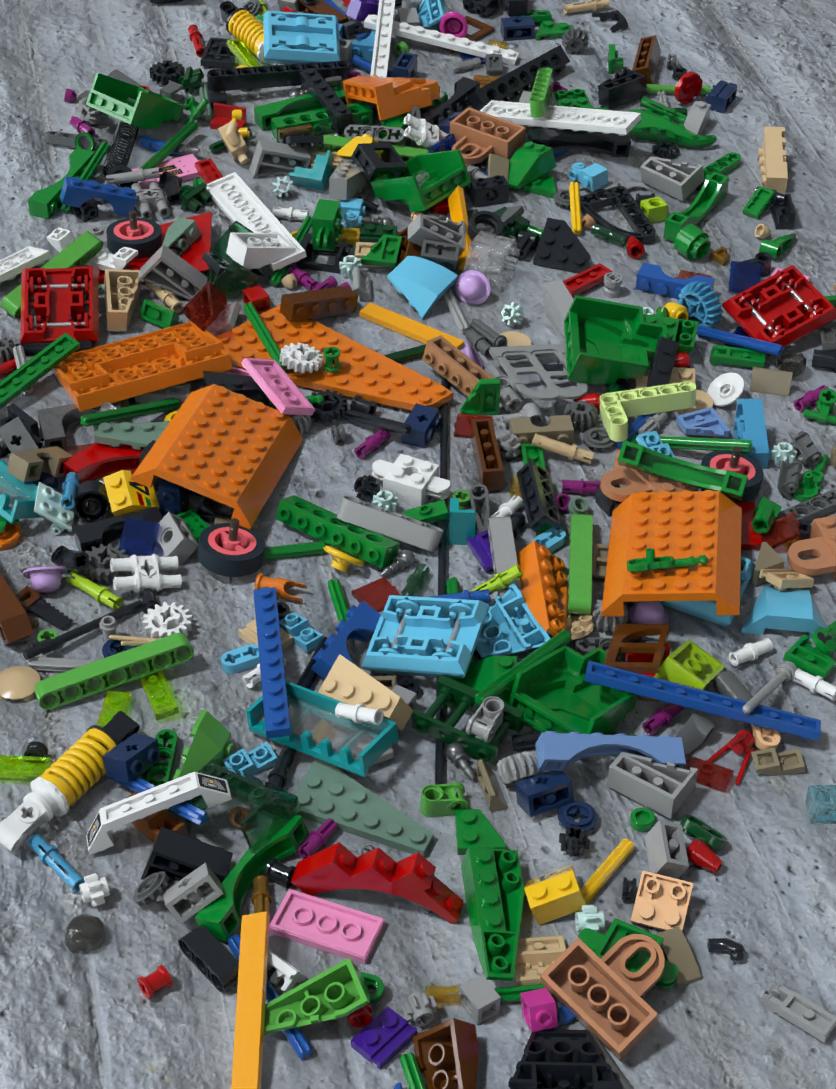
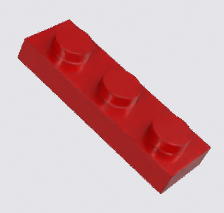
M599 263L564 280L563 283L571 296L574 297L604 282L605 274L613 271Z

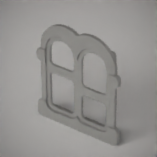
M563 344L491 347L489 349L492 358L499 361L510 378L509 384L516 387L525 399L551 401L557 398L577 399L587 393L588 385L585 382L575 381L577 384L576 388L564 389L554 384L551 379L567 378L566 349ZM557 356L566 370L546 371L536 357ZM528 358L533 367L514 368L507 359ZM539 374L547 389L543 391L531 390L522 383L518 375Z

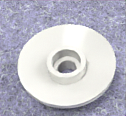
M725 373L713 380L707 393L712 397L714 406H728L742 395L745 383L739 374Z

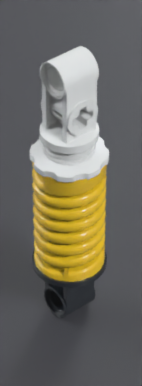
M230 1L221 3L222 21L226 23L227 32L247 47L262 63H267L264 60L263 24L248 9L237 8Z
M119 711L104 727L90 726L82 738L78 739L69 750L65 751L42 775L31 782L32 792L23 798V803L12 814L0 822V843L9 851L14 852L42 823H48L53 818V815L62 817L68 813L70 806H73L83 794L87 793L88 789L92 788L106 774L103 755L134 733H137L140 725L123 711Z

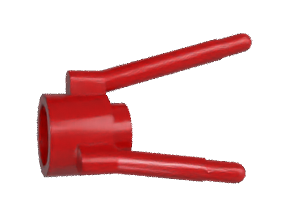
M740 730L724 747L705 761V765L715 761L730 748L736 754L745 753L735 782L736 785H739L749 762L751 752H754V749L751 747L755 743L754 736L747 730Z

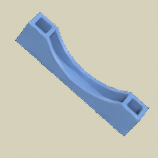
M547 731L541 733L535 743L538 770L563 771L570 764L583 758L596 755L619 756L621 752L652 758V762L667 765V762L674 763L675 767L682 769L686 764L682 737H673L671 735L656 737L648 734L627 736L624 733L604 735L603 733L580 734L579 732H570L566 734Z

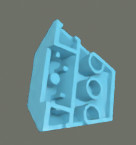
M407 256L387 276V279L400 294H404L409 300L408 304L411 307L414 306L419 312L418 316L421 320L450 288L452 290L456 286L457 279L459 278L458 275L449 269L416 256Z
M514 582L509 586V590L502 597L497 596L494 599L495 603L489 607L475 649L481 659L490 656H514L540 647L551 639L530 612L523 595Z
M763 586L741 629V633L764 635L765 628L809 632V638L812 639L811 635L820 627L826 628L827 626L809 590L787 588L786 591L775 589L774 586Z

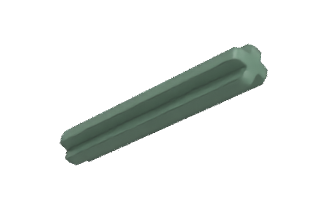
M204 83L202 86H199L201 101L203 98L209 101L203 112L204 121L207 122L212 120L213 115L207 84Z

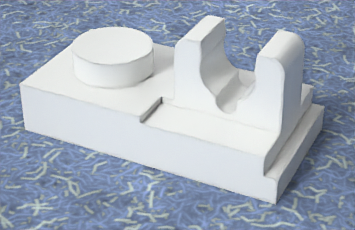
M268 948L267 969L276 968L270 978L271 983L277 985L284 978V985L281 987V990L288 992L296 982L305 981L306 975Z

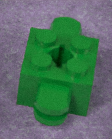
M319 199L312 217L313 250L334 252L336 245L340 244V235H343L344 225L341 224L344 212L341 209V201Z
M614 918L605 935L590 928L583 929L578 935V938L600 959L620 939L631 934L646 935L654 939L661 949L664 941L662 937ZM646 950L638 951L625 966L626 969L630 972L639 971L650 960V953ZM665 960L664 972L655 985L666 990L673 988L677 982L678 966Z

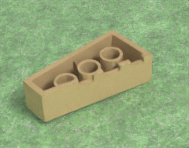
M105 269L104 294L107 331H127L142 289V282L138 280L140 270Z

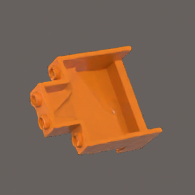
M377 75L343 80L347 105L363 101L375 103L380 121L411 112L413 106H419V109L432 105V100L440 98L438 81L423 78H379Z

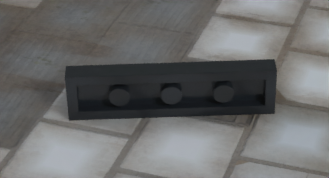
M530 460L516 473L529 528L536 532L547 523L559 530L563 526L549 471Z

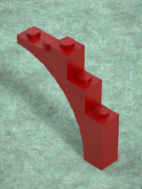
M94 443L63 462L64 477L66 479L69 472H75V477L77 474L79 475V484L85 481L96 480L121 470L136 471L140 465L141 451L145 447L137 450L133 449L132 445L127 444L114 448L112 445Z
M338 842L299 861L291 883L311 896L337 889H365L400 896L435 912L450 924L459 921L464 902L463 899L434 876L436 867L419 852L396 862L379 847L356 857Z

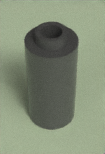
M722 671L715 677L713 685L721 695L749 701L753 697L732 671Z

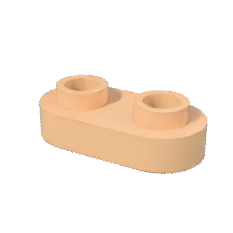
M751 724L755 745L760 750L773 747L777 750L780 743L779 732L771 728L757 727Z

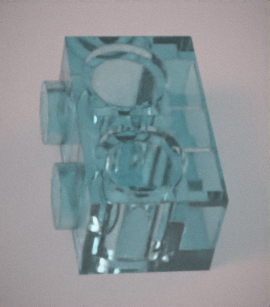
M836 785L808 786L805 803L810 824H836Z

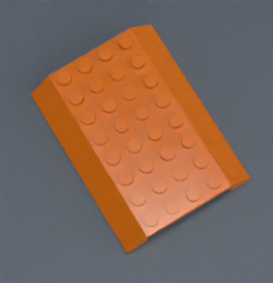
M213 384L190 393L131 476V480L151 488L158 477L234 508L231 519H238L239 526L251 530L302 444L303 438L290 415L281 414L279 410L266 406L262 402H256L223 386Z
M685 490L682 492L641 491L632 493L612 512L601 615L624 616L625 605L628 601H716L717 615H740L742 508L720 491ZM649 548L655 549V558L672 556L674 559L690 558V556L696 558L700 555H705L708 558L706 565L699 563L694 567L665 570L654 569L640 572L627 571L626 562L630 559L646 557L645 550Z

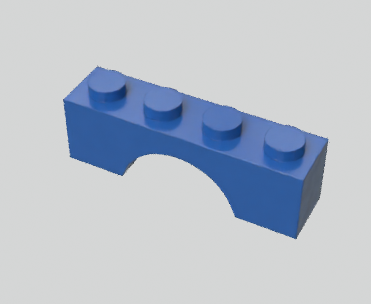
M65 176L60 194L63 205L80 208L84 202L98 198L109 202L113 207L114 214L129 217V211L134 210L137 202L135 190L129 187L122 188L113 184L98 183L93 180H81L77 177Z
M643 262L637 273L635 289L680 299L678 295L687 284L696 281L706 282L714 290L715 279L701 275L688 279H676L666 275L662 271L661 266Z
M362 601L357 607L352 605L345 614L348 619L346 621L342 619L334 629L337 631L336 635L332 633L324 642V645L327 646L325 650L321 648L313 657L316 662L311 667V670L324 680L339 654L350 662L353 661L348 654L346 640L356 639L364 642L376 629L381 614L366 602Z

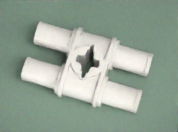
M411 114L405 116L404 124L409 125L404 131L405 137L416 141L418 146H423L431 152L451 150V147L446 145L450 141V134L440 130L437 125L426 122L425 119H418Z
M152 554V556L132 555L130 558H111L110 560L111 572L130 571L133 573V576L114 577V591L134 590V592L139 593L146 588L156 592L167 588H181V574L161 575L159 573V570H177V556L158 557L156 554Z

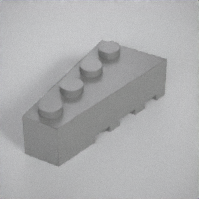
M345 158L341 160L330 176L329 199L348 200L357 192H361L362 187L368 188L369 184L371 185V182L366 179L353 159Z

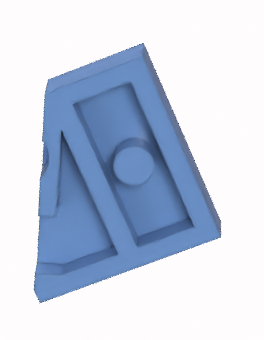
M713 407L676 417V423L685 435L730 437L731 430Z

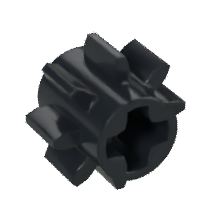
M371 475L359 477L354 484V490L358 493L356 497L363 501L373 499V495H377L380 492V486L376 483L377 478Z
M578 825L566 827L565 834H559L561 851H565L570 857L583 856L584 849L590 848L588 831H584Z

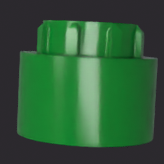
M693 223L683 227L674 241V249L689 260L692 258L694 260L703 258L711 245L708 234Z

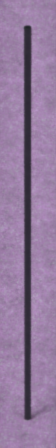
M441 375V385L449 389V381ZM449 402L441 406L440 478L448 480ZM448 498L444 499L446 507L448 505ZM447 519L439 521V528L443 530V534L438 546V595L447 593ZM445 704L436 714V719L445 723ZM435 738V785L444 784L445 742Z

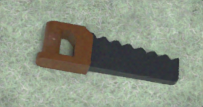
M28 586L15 595L19 597L22 607L27 614L32 613L60 629H65L73 622V619H69L59 609H55V606H51V603H47L46 600L42 599L39 592Z

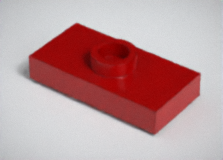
M211 158L195 162V168L205 184L223 177Z

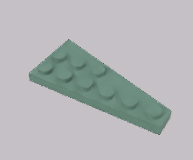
M170 421L100 423L99 425H94L95 443L113 446L127 444L132 445L133 449L140 450L141 447H146L152 440L157 441Z
M315 758L286 806L287 813L300 815L305 819L320 824L331 818L338 824V830L410 854L419 852L425 857L433 842L432 832L332 764Z

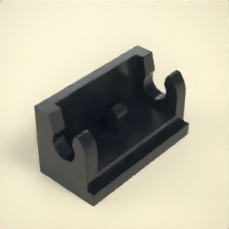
M785 194L784 201L781 203L777 202L778 196L776 195L773 199V205L770 207L775 229L793 230L796 212L791 195Z

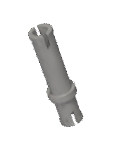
M158 167L145 170L140 168L138 171L106 175L107 184L115 185L136 181L145 182V180L160 178Z

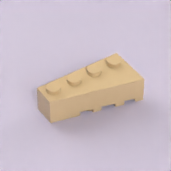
M764 126L762 146L758 148L760 176H762L761 185L770 190H777L778 193H786L788 171L785 150L786 138H784L785 127Z
M340 654L318 691L320 694L346 704H363L366 708L381 709L384 715L383 718L396 722L397 730L403 731L413 712L400 696Z

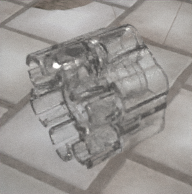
M481 230L470 243L464 272L469 270L479 271L487 277L492 290L504 292L508 283H511L515 276L514 274L503 272V270L515 273L516 267L505 264V262L513 265L517 264L518 258L507 256L509 254L520 256V250L517 248L516 243L517 240Z

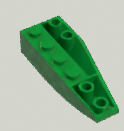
M468 847L461 864L470 927L480 964L486 980L513 981L525 893L518 850Z

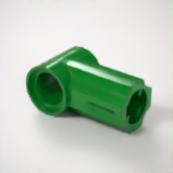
M763 496L754 510L755 515L751 522L753 531L758 534L767 533L782 507Z

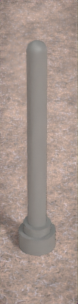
M790 661L783 662L777 668V675L743 706L742 711L745 714L751 713L783 681H791L797 670L796 665Z

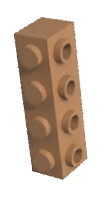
M438 336L427 341L422 360L467 397L480 379H495L444 337Z

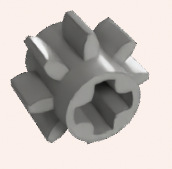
M506 433L497 439L501 457L510 460L521 453L518 449L521 446V442L516 435Z
M422 991L409 995L407 1002L403 1004L406 1020L408 1022L414 1020L417 1026L430 1024L434 1020V1015L437 1014L436 1008L438 1006L434 996L427 997L426 993Z

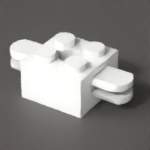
M400 454L394 463L377 460L372 465V476L377 478V480L383 481V490L392 492L393 497H397L400 503L419 507L424 505L430 496L444 500L450 495V481L439 477V465Z

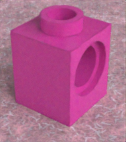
M547 988L520 993L522 1016L531 1032L558 1027L556 1002Z

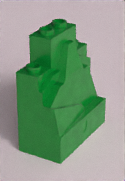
M97 72L86 105L143 129H160L163 121L170 122L171 119L180 121L185 106L161 94Z
M460 149L416 155L405 162L408 167L402 177L396 178L392 172L378 173L375 180L370 181L376 198H384L385 201L396 200L407 204L410 212L425 211L450 196L457 186L463 188L471 183Z
M576 295L564 319L567 378L570 381L588 384H615L619 378L629 379L634 377L642 379L645 372L652 365L658 338L670 339L669 334H667V326L646 322V316L643 315V307Z
M563 645L517 672L508 704L524 711V722L537 731H541V733L555 731L566 734L579 732L580 734L603 733L604 735H613L618 722L623 720L626 714L634 710L638 695L626 691H617L603 685H593L588 681H584L588 662L592 661L603 664L607 654L606 651L597 647L583 656L568 646Z

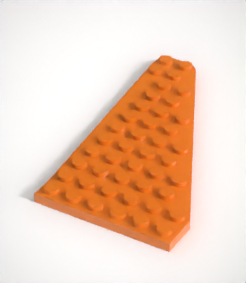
M281 304L260 314L280 351L285 345L290 346V343L298 345V343L308 344V347L314 346L315 350H320L322 355L323 350L327 347H337L340 349L339 362L341 363V369L336 373H329L324 370V356L322 367L318 371L313 370L312 373L308 371L300 373L294 372V369L284 370L296 386L322 390L324 392L329 389L330 392L337 391L338 395L343 394V396L352 398L356 395H361L367 401H375L379 404L412 410L416 403L438 408L453 399L452 391L431 380L429 377H425L313 319L291 322L280 313ZM249 320L216 337L222 341L224 350L230 354L233 367L246 370L241 364L244 358L272 360Z

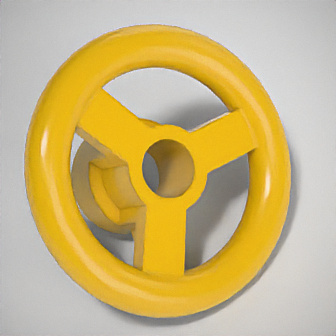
M328 545L324 547V551L331 554L333 558L330 566L347 573L349 564L359 567L364 566V561Z

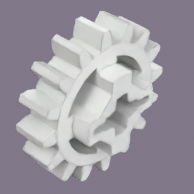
M290 343V346L285 345L284 348H281L280 361L283 366H287L288 370L294 369V372L305 373V371L312 373L313 370L318 371L322 367L323 355L320 354V350H315L314 346L308 347V344L298 343V345Z
M164 602L161 607L156 604L154 610L148 609V614L143 615V630H145L146 636H151V638H163L179 632L188 636L187 631L192 630V615H190L189 609L184 610V605L176 607L175 602L171 605H167Z

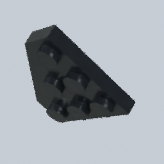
M547 218L533 259V265L574 273H581L587 270L591 262V256L566 221Z

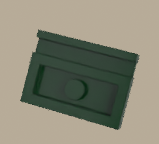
M362 224L359 242L378 243L384 234L396 236L397 226L390 224Z

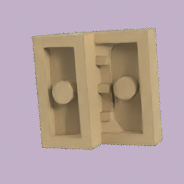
M563 936L519 939L515 964L517 986L542 984L540 975L566 950Z

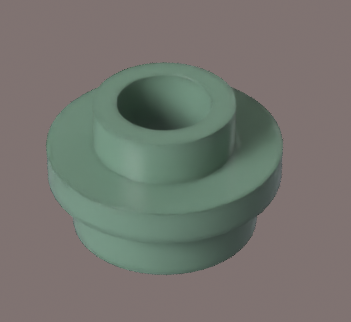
M575 497L569 501L568 510L571 514L586 515L589 510V504L585 498Z

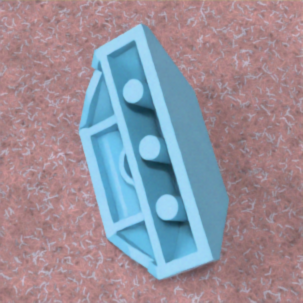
M423 0L417 11L421 27L428 30H440V21L449 12L445 0Z

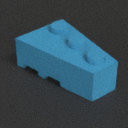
M762 398L737 399L733 426L734 437L740 440H751V452L741 453L754 459L762 469H767L768 461H771L772 451L768 446Z

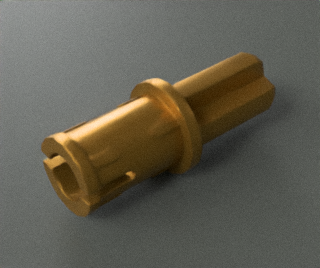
M259 875L253 879L254 894L251 897V902L254 905V913L267 911L269 914V904L272 902V896L269 894L270 881L267 876Z

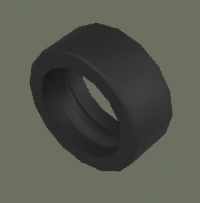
M484 210L473 214L467 227L470 239L481 246L496 244L503 232L501 218L493 212ZM485 223L492 226L496 232L490 234L483 233L475 225Z

